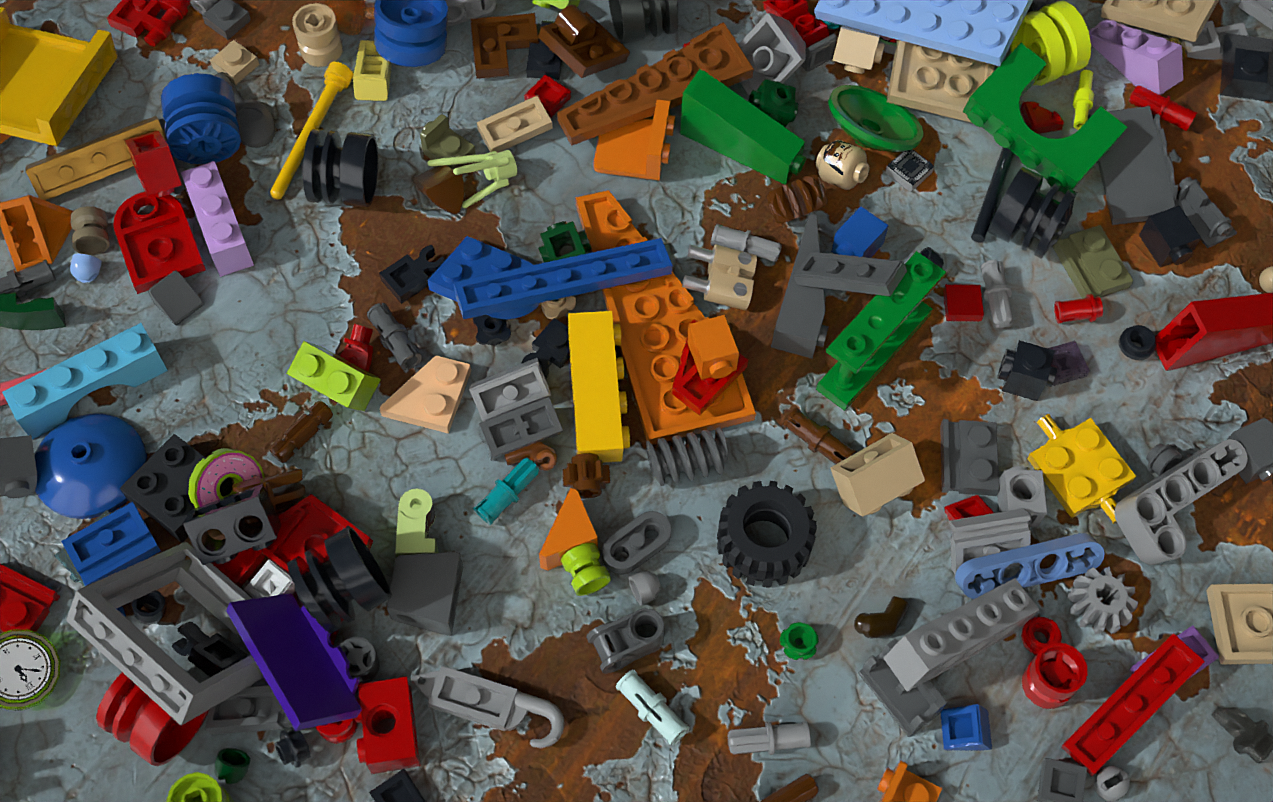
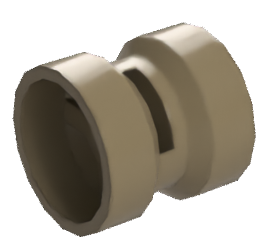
M86 206L78 208L71 213V227L75 231L72 235V245L76 252L97 255L109 248V235L105 231L108 226V219L104 210Z

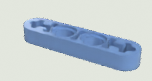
M1078 533L968 560L959 566L956 571L955 580L967 597L975 599L1014 578L1017 579L1023 588L1086 573L1088 569L1093 567L1096 569L1101 565L1105 553L1103 547L1091 535ZM1056 554V560L1052 566L1046 569L1040 568V562L1045 556ZM1013 563H1020L1018 573L1009 578L1003 577L1006 567ZM977 574H980V575H981V576L976 577V583L970 584L971 582H973V581L975 580V575H977Z

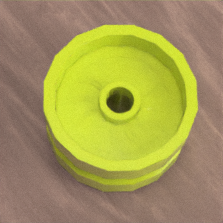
M1056 1L1042 7L1039 11L1028 12L1010 46L1011 52H1013L1020 43H1023L1047 63L1039 79L1033 84L1038 86L1055 81L1062 75L1067 76L1087 66L1091 57V40L1088 28L1078 10L1067 1Z

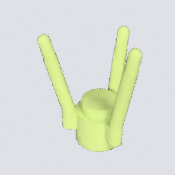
M509 150L498 153L492 151L486 154L433 159L427 162L430 167L474 163L455 168L453 173L459 175L483 170L488 180L494 179V183L462 203L463 208L471 206L499 188L509 186L508 178L517 175L516 162Z

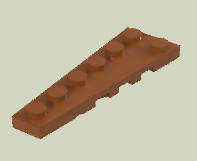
M723 22L691 39L690 45L676 52L673 49L665 53L663 59L651 66L645 64L638 68L637 74L626 80L618 79L605 86L601 91H596L557 113L558 122L571 146L654 115L657 99L670 101V109L681 105L683 92L699 69L707 72L727 87L753 78L754 69Z

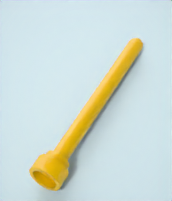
M333 61L330 62L324 73V83L326 86L270 190L272 198L278 200L284 196L304 157V150L310 131L319 129L337 93L347 89L352 81L353 71L345 64Z

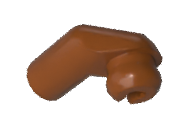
M540 441L504 455L507 466L519 463L524 458H529L543 471L554 468L558 460L556 452Z

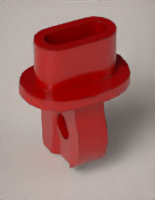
M354 324L350 339L344 338L343 340L347 344L340 357L367 372L369 371L373 354V346L369 345L373 329Z

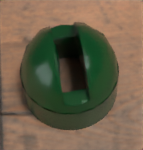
M236 748L220 750L214 765L216 777L220 781L225 779V783L228 785L240 782L247 774L250 764L249 755Z

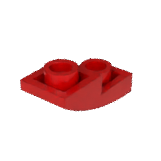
M766 0L763 2V8L767 13L769 12L791 22L806 43V48L829 36L828 25L809 13L806 0Z

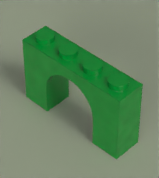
M1020 43L1002 62L1001 66H998L970 96L963 112L971 123L982 127L990 133L997 144L1003 148H1008L1017 155L1024 166L1044 176L1050 187L1056 182L1061 184L1059 191L1066 194L1068 189L1073 190L1110 150L1127 129V126L1100 106L1077 132L1068 137L1053 139L1043 137L1032 131L1021 117L1019 100L1039 79L1047 63L1023 43Z

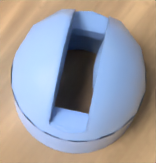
M74 254L70 264L71 274L80 282H92L100 272L102 261L91 255Z

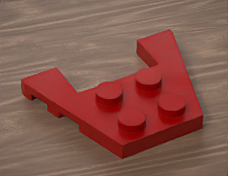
M310 494L278 516L282 525L273 544L258 551H254L252 548L238 552L237 557L223 564H216L215 561L211 563L241 588L265 557L270 558L288 573L287 563L297 556L306 561L305 552L310 548L317 550L327 560L329 557L324 540L348 525L356 531L369 550L373 540L317 497ZM339 630L330 634L332 645H334Z

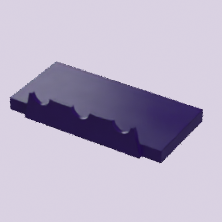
M291 593L229 603L226 609L227 614L295 731L358 717L362 708L354 695L360 678L356 677L354 679L350 675V662L341 647H333L330 641V633L325 631L306 610L304 605L301 608L299 607Z

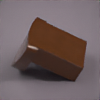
M435 166L413 178L418 190L426 195L435 205L453 214L460 212L464 198L462 174L455 175L453 169L448 166Z

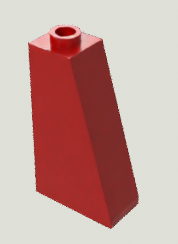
M1273 293L1190 302L1155 336V350L1165 370H1174L1273 343Z

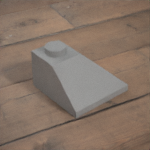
M768 12L738 44L754 69L753 78L740 83L750 96L751 92L757 90L764 79L778 81L783 84L803 64L806 58V43L789 20Z

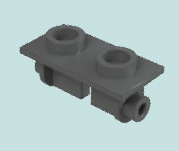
M1187 177L1179 184L1181 190L1177 191L1175 207L1180 205L1207 249L1236 235L1237 232L1230 225L1231 219L1225 217L1217 206L1210 201L1207 194L1199 186L1200 182L1197 179L1193 180L1191 177Z

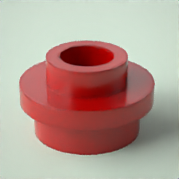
M1034 617L1023 626L1021 639L1026 649L1037 655L1046 645L1061 643L1062 634L1058 625L1053 620L1046 617ZM1040 632L1044 634L1047 642L1041 643L1037 641L1034 633Z

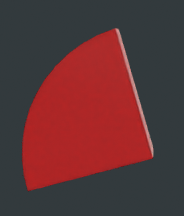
M1022 102L1020 107L1026 125L1032 131L1041 134L1062 130L1064 121L1056 111L1052 113L1048 109L1039 106L1040 103Z

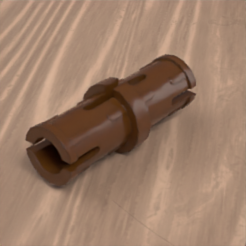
M795 408L790 413L789 417L792 419H786L783 424L785 429L790 430L809 444V450L813 453L818 451L834 464H838L857 452L833 436L829 427L826 425L821 427L798 408Z

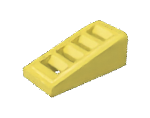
M361 40L353 75L354 97L357 100L386 101L389 93L392 62L379 56H366L380 54L376 50L374 41Z

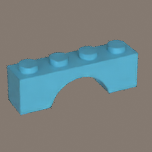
M139 323L2 393L16 421L28 436H32L33 440L67 421V415L73 405L92 391L117 384L135 388L168 370L142 323Z

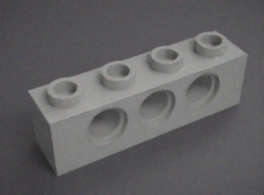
M1014 578L904 635L887 653L884 660L908 692L1016 633L1039 611V608L1017 579Z

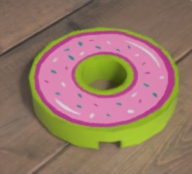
M234 448L218 449L211 452L214 454L209 455L206 459L203 458L195 466L189 479L188 495L191 503L194 504L195 508L237 493L232 490L227 496L221 495L220 485L228 477H232L235 484L253 479V475H257L260 478H265L261 465L253 456Z

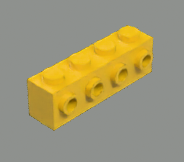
M612 311L568 313V337L577 455L592 453L598 455L602 463L621 462L623 459V449L630 448L629 426H622L621 414L627 413L626 392H619L618 380L624 379L623 357L616 358L615 346H621L620 324H613Z

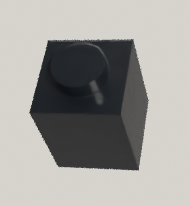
M1180 205L1149 216L1139 234L1160 268L1171 263L1179 265L1189 260L1194 255L1193 251L1201 240L1200 235Z

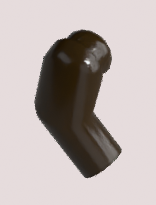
M894 596L884 612L860 613L854 621L855 630L860 634H864L866 638L890 637L896 632L910 606L902 598Z

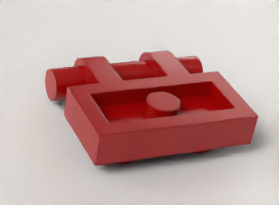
M121 0L108 15L107 20L111 27L135 38H138L144 29L150 31L144 40L148 45L155 47L160 40H165L171 33L170 28L177 19L182 20L188 13L187 7L191 4V0ZM161 9L166 11L161 19L155 18Z

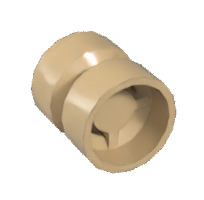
M319 3L308 4L297 10L293 16V28L303 60L316 67L328 66L330 62L337 61L343 49L333 10Z

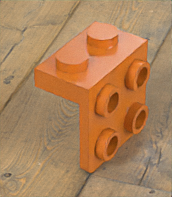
M657 99L653 120L642 119L599 135L593 163L594 170L598 173L660 181L662 164H668L671 143H666L667 136H673L676 116L670 115V101Z

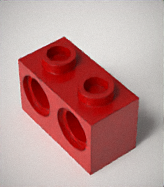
M159 130L125 140L138 179L147 196L152 194L155 197L166 196L173 193L175 187L182 186L169 146Z

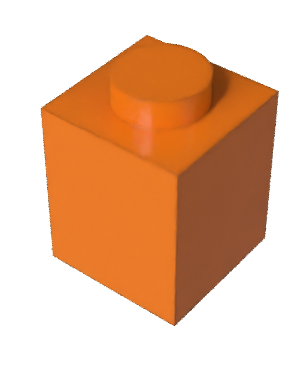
M725 315L689 324L687 343L701 380L710 377L715 379L723 378L732 371L737 370L739 351Z

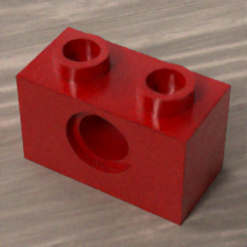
M407 676L358 684L359 698H356L362 710L358 717L355 718V722H362L363 737L357 738L359 762H366L371 774L421 766L412 687ZM390 718L396 721L394 728L386 734L375 732L376 726L381 720Z

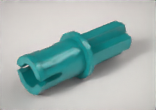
M524 458L502 481L497 479L495 481L496 486L473 508L477 515L491 525L512 502L517 503L519 501L517 495L538 475V466L529 458Z

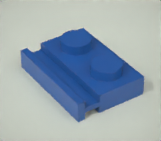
M133 502L61 541L85 586L144 561L161 551Z

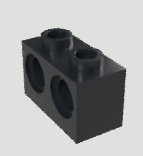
M263 484L192 509L183 522V526L202 566L214 561L216 564H223L237 557L238 552L252 548L254 551H258L270 546L275 542L282 525ZM247 515L256 516L262 521V525L250 526L243 517ZM207 530H220L224 534L225 539H213L209 536Z

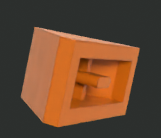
M570 488L539 553L540 568L547 571L561 566V557L576 546L594 543L598 548V537L577 490Z

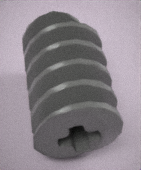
M721 427L716 428L714 437L708 429L703 430L700 435V441L693 432L688 433L685 444L679 435L673 436L671 447L664 438H660L657 441L656 450L650 441H646L649 466L653 477L656 478L660 486H664L666 474H670L673 481L679 483L682 471L686 473L690 481L694 480L695 469L698 468L704 478L709 477L710 466L713 465L718 474L722 475L724 464L728 461L727 444Z

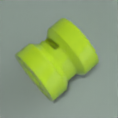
M594 543L576 546L561 557V563L565 571L572 575L571 585L577 596H585L597 592L611 581L607 568L601 566L599 562L600 553Z

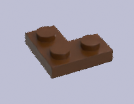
M535 13L470 19L476 79L509 76L507 50L529 48L530 43H538Z

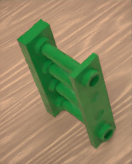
M917 251L905 263L907 272L892 295H876L826 349V353L838 362L818 382L816 390L844 411L932 313L933 309L925 304L923 300L943 279L946 271Z

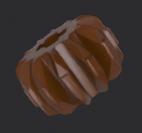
M813 174L774 189L766 196L771 215L774 216L777 223L782 224L825 207L828 202L825 194L827 192L823 183L820 182L818 175Z

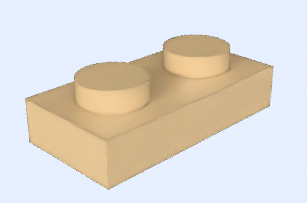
M538 96L477 122V128L489 151H496L497 153L553 129L552 121Z

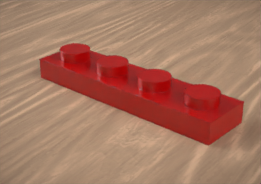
M1173 633L1065 741L1061 748L1080 766L1087 767V773L1093 776L1205 661Z

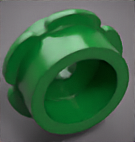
M801 622L792 623L788 629L782 631L780 645L784 647V653L787 657L793 660H799V658L807 660L815 655L819 638L816 631L810 625ZM796 639H801L803 644L797 645Z

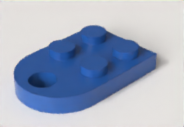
M466 236L428 279V286L430 291L457 302L454 282L527 267L533 264ZM540 303L487 315L498 319H515L531 313Z

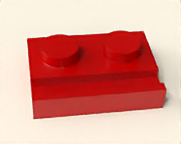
M0 564V632L7 634L12 631H28L35 634L50 613L49 608L54 601L59 600L60 596L56 591ZM12 635V636H10L11 638H27V639H32V638H33V637H30V636H28V635Z

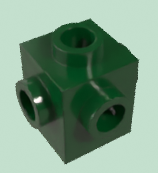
M764 79L758 89L753 90L748 98V102L784 127L789 122L795 120L799 107L798 103L795 102L796 87Z
M566 221L555 223L549 226L546 232L540 234L544 245L538 248L544 263L586 254V251L592 249L585 230L578 232L573 221L569 223ZM564 246H571L573 248V252L561 255V249Z

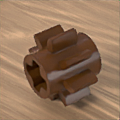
M582 453L575 455L571 458V463H567V468L562 469L563 486L577 490L581 499L600 496L602 489L606 488L605 484L611 483L609 465H602V460L596 454Z

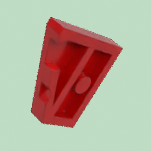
M686 340L680 358V365L673 382L672 395L700 416L747 368L748 359L739 353L737 370L732 371L723 378L715 379L710 377L701 380Z

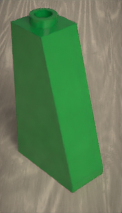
M699 69L683 92L680 134L784 185L788 183L793 174L798 176L806 162V157L803 156L805 141L710 74Z

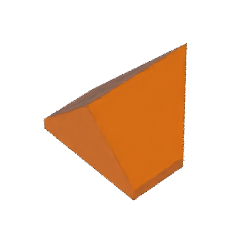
M32 195L0 202V227L17 272L43 262L45 259L49 264H53L72 229V210Z

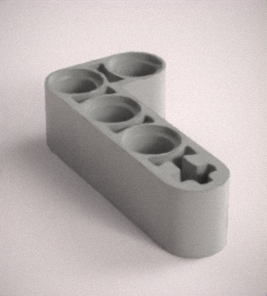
M1228 439L1203 448L1117 503L1114 510L1115 519L1137 557L1142 562L1148 565H1155L1177 559L1185 553L1187 547L1186 538L1174 519L1173 514L1246 467L1248 461L1247 452L1240 442Z

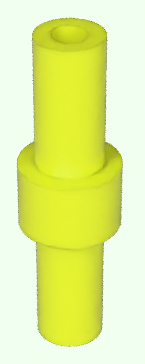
M1091 70L1080 72L1078 90L1074 92L1073 107L1075 108L1073 126L1077 130L1088 120L1089 110L1093 107V72Z

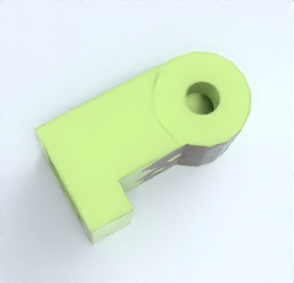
M410 489L400 498L397 519L396 557L399 555L439 553L436 539L429 538V528L434 523L436 517L431 496L423 489Z

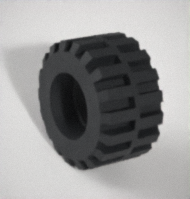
M761 481L753 482L752 489L750 490L746 485L738 489L737 496L731 494L727 499L726 507L722 508L717 532L718 554H723L722 563L726 569L733 566V576L740 579L744 575L747 577L746 584L752 586L755 585V580L762 581V587H771L774 580L780 586L787 583L789 575L793 579L800 574L801 568H805L809 561L816 538L817 523L812 520L814 516L812 507H804L806 498L801 493L795 497L792 494L793 488L785 485L784 489L778 488V482L769 481V486H762ZM768 521L778 525L785 532L788 540L777 547H762L752 542L744 529L751 523Z

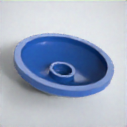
M86 414L69 419L47 434L34 454L37 470V488L35 492L49 509L68 518L90 519L106 515L128 501L120 487L147 461L145 445L131 425L115 416ZM87 451L84 457L76 458L79 453Z

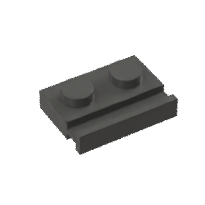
M943 419L940 425L942 493L959 491V494L996 496L999 492L997 422L966 420L949 422V419Z

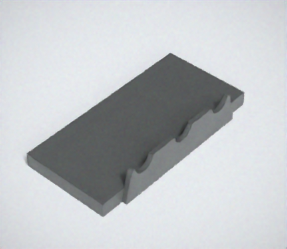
M1150 106L1108 111L1127 126V129L1118 141L1098 162L1112 225L1147 221L1149 216L1175 207L1178 185H1175L1174 169L1171 157H1168L1165 133L1160 127V114L1156 115L1153 119ZM1089 113L1088 119H1089L1094 113Z

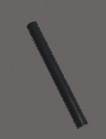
M1002 147L971 235V239L977 243L985 241L1014 157V153L1008 148Z

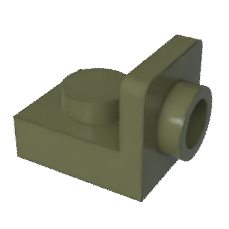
M440 114L434 121L428 122L420 133L423 154L431 160L476 154L473 144L450 129L448 117L444 114ZM465 164L447 166L454 170L455 168L462 167Z

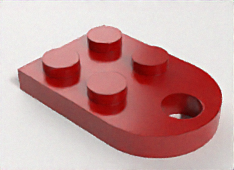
M141 192L131 196L121 204L114 216L113 226L137 294L148 291L175 270L183 278L206 271L182 205L174 196L169 194L155 197L154 194L147 196L146 192ZM144 206H154L153 211L147 215L137 214Z

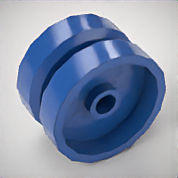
M445 0L375 1L374 20L376 26L374 29V44L377 52L385 60L400 66L419 67L434 63L445 54L447 45L446 26L448 21V6Z

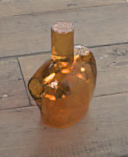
M325 0L324 5L331 8L336 16L338 30L348 35L360 34L366 20H374V7H367L366 0Z

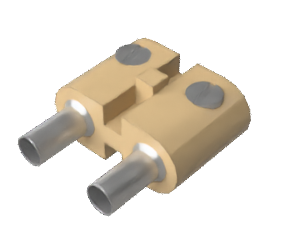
M717 244L714 245L712 250L690 245L687 257L709 262L707 272L709 277L706 281L685 275L682 287L703 292L704 300L746 311L753 291L754 280H752V277L756 270L757 255Z

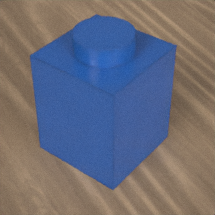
M860 206L835 233L831 252L838 255L871 258L884 244L889 225Z

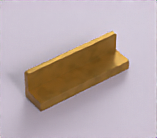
M154 116L28 164L25 171L38 197L42 200H48L133 167L134 165L125 140L158 130L165 141L166 136L158 118Z

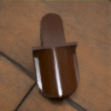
M295 469L265 478L253 475V479L238 482L232 486L233 491L239 493L263 484L277 514L287 511L306 498L303 496L306 493L305 485L299 483L304 478L302 469ZM253 515L243 517L247 524L261 521Z

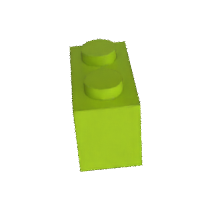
M303 341L286 373L339 404L360 411H365L381 380L326 348Z

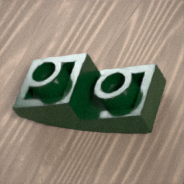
M15 292L10 294L0 293L1 327L17 330H49L66 327L65 315L54 297L36 298L30 302L22 303Z

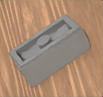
M538 358L472 383L469 387L482 421L552 395Z

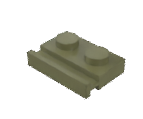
M1101 225L1070 234L1068 238L1062 240L1059 238L1058 242L1052 246L1082 299L1087 294H1092L1094 297H1103L1130 288L1133 282L1132 277Z

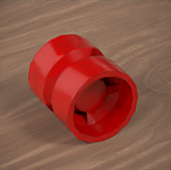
M1066 643L1046 645L1025 668L1022 676V688L1027 698L1039 707L1045 709L1061 707L1085 684L1088 675L1087 663L1083 655L1073 646Z

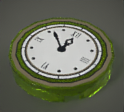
M12 629L0 634L1 709L25 711L40 705L53 693L60 678L61 660L55 646L44 635L29 629Z

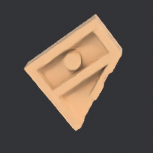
M440 356L433 357L381 405V416L449 434L471 374V365Z

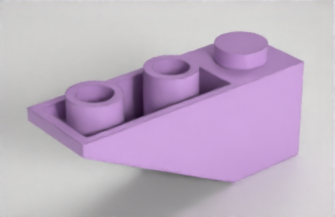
M1113 20L1102 21L1089 30L1091 45L1133 85H1140L1161 95L1183 80L1182 45L1142 32L1139 29H1133L1116 23Z

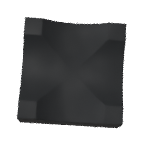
M173 434L120 487V490L128 501L133 502L137 508L153 518L173 537L183 543L189 537L183 522L189 511L195 509L188 495L189 479L195 466L203 458H206L176 434ZM230 477L224 479L220 485L222 496H227L233 490L232 486L234 484Z

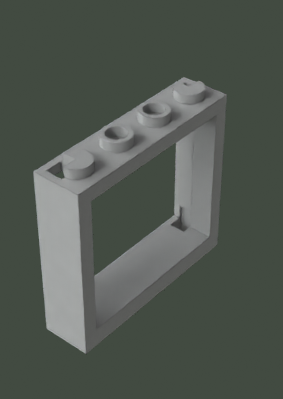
M187 542L76 590L66 619L71 626L180 725L185 724L264 678L254 658L250 655L199 684L116 609L176 581L241 638L226 609L230 602L252 598L212 563L202 566L195 549Z

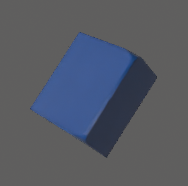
M979 704L943 709L941 711L944 750L984 751L992 749L987 709Z

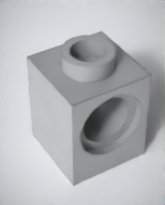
M1024 466L1004 470L999 479V492L997 493L999 512L1025 508L1030 514L1028 527H1038L1047 514L1043 471L1030 470ZM1014 491L1023 492L1028 499L1024 500L1017 497Z

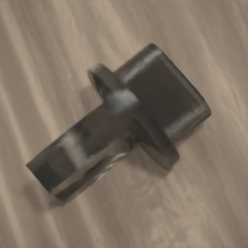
M1217 706L1211 714L1235 738L1233 747L1237 753H1247L1259 764L1272 752L1273 736L1267 731L1269 724L1265 720L1254 723L1248 715L1235 707L1224 708L1223 706Z

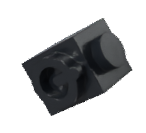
M1020 340L1015 350L1006 349L997 377L1000 380H1004L1002 391L1038 401L1045 386L1052 387L1058 369V366L1052 365L1055 350Z

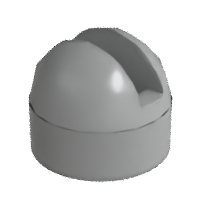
M643 571L628 577L631 591L639 605L646 604L658 596L660 581L654 573Z
M1106 766L1095 775L1093 785L1096 793L1102 799L1117 801L1127 794L1130 779L1122 768ZM1117 776L1120 782L1108 789L1104 782Z

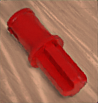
M1140 85L1134 88L1129 97L1131 104L1137 107L1150 106L1153 115L1160 114L1161 119L1183 129L1185 132H1187L1198 113L1170 100L1171 96L1169 95L1165 98Z

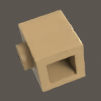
M842 26L833 61L846 64L845 70L864 74L865 69H872L874 62H881L885 44L879 43L881 35Z

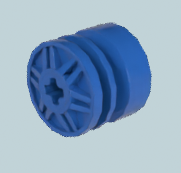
M200 73L180 76L166 85L162 91L161 105L165 120L166 143L174 157L190 164L204 165L213 161L215 163L231 157L239 149L241 136L236 117L235 97L231 85L217 76Z

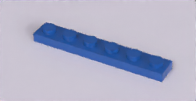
M662 238L456 281L454 282V292L463 319L669 275L672 273L673 265Z

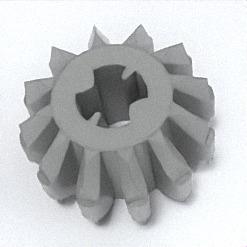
M1093 567L1088 569L1085 576H1078L1074 580V589L1070 590L1067 599L1075 603L1070 608V614L1083 617L1080 620V627H1085L1091 623L1093 624L1095 635L1101 634L1105 628L1112 634L1121 628L1120 625L1127 626L1132 621L1131 613L1137 609L1138 602L1130 598L1135 593V587L1122 584L1125 581V574H1120L1117 578L1112 577L1110 567L1104 568L1101 573Z

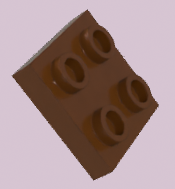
M574 4L565 7L558 14L554 23L542 26L538 38L581 78L625 63L630 54V51L588 12L583 13Z

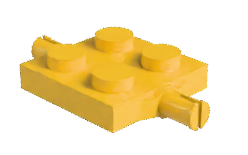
M1050 414L1040 418L1037 421V425L1041 427L1049 440L1045 445L1029 453L1028 461L1035 470L1043 471L1044 482L1071 518L1087 509L1101 507L1112 523L1116 524L1114 510L1117 502L1113 497L1120 489L1132 483L1136 475L1092 418L1087 419L1074 428L1065 430L1059 428Z

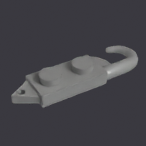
M441 666L439 671L411 677L412 683L428 700L429 708L502 731L517 728L524 721L528 712L547 717L552 724L550 734L542 739H532L530 741L532 747H549L556 743L563 734L565 725L563 714L556 705L548 700L519 692L518 689L445 666ZM421 680L426 681L423 685H420L419 682Z

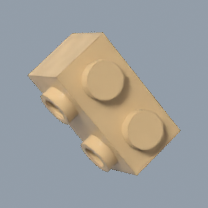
M893 433L830 467L844 506L862 517L878 512L884 504L896 497L909 494L915 486L925 481L912 442Z

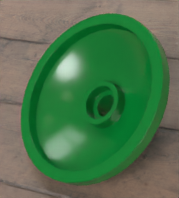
M841 85L832 91L828 99V105L835 121L851 139L862 147L877 151L903 152L916 148L923 138V128L917 118L904 106L888 103L887 96L878 91L857 85Z

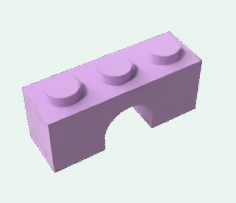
M215 161L181 172L210 255L220 277L254 266Z

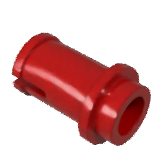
M1087 294L1083 299L1055 301V319L1058 324L1088 319L1089 322H1095L1096 318L1103 316L1101 298Z

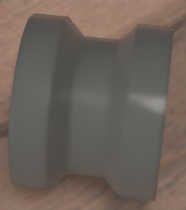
M352 637L339 645L350 662V675L354 679L356 677L360 678L358 684L370 682L377 675L380 661L374 646L367 639Z

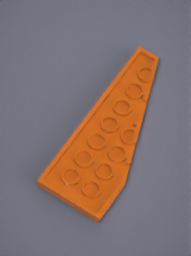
M609 190L575 197L576 208L583 230H585L592 247L589 250L590 253L648 241L645 236L642 237L632 224L630 216ZM673 271L669 275L601 289L607 310L612 311L613 324H620L621 346L618 347L623 357V363L647 441L654 445L657 444L660 438L671 441L672 437L676 435L683 438L691 432L696 435L700 434L703 430L708 429L712 431L718 427L725 428L755 420L756 412L742 373L700 416L672 395V386L688 337L689 324L694 319L698 322L709 319V317L705 318L694 304V298L686 288L682 287V283Z

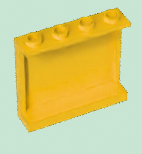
M0 7V133L58 146L118 58L111 32L98 29L90 42L10 24L6 9Z

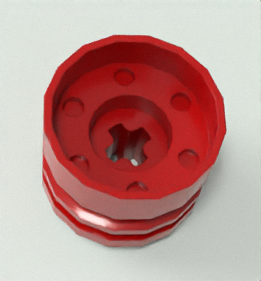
M122 672L106 691L98 707L96 720L98 726L104 731L112 733L113 737L118 741L124 743L129 741L130 748L134 753L151 765L159 767L171 761L191 742L201 728L209 710L180 725Z

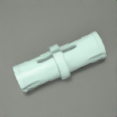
M635 670L629 671L619 680L616 689L620 690L639 710L638 716L644 722L649 721L670 745L676 744L684 737L690 727L665 704L667 699L661 693L656 694L637 675Z

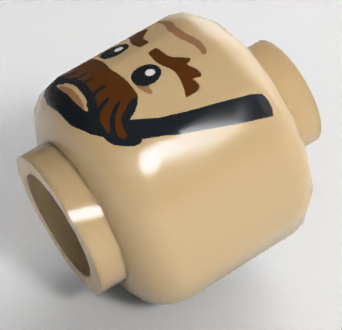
M841 140L825 145L820 150L816 160V167L819 170L821 179L845 190L854 188L858 183H862L869 173V164H867L865 151Z

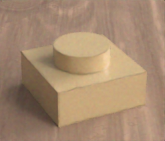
M234 40L210 59L213 69L217 72H225L229 80L235 85L259 66L257 56Z

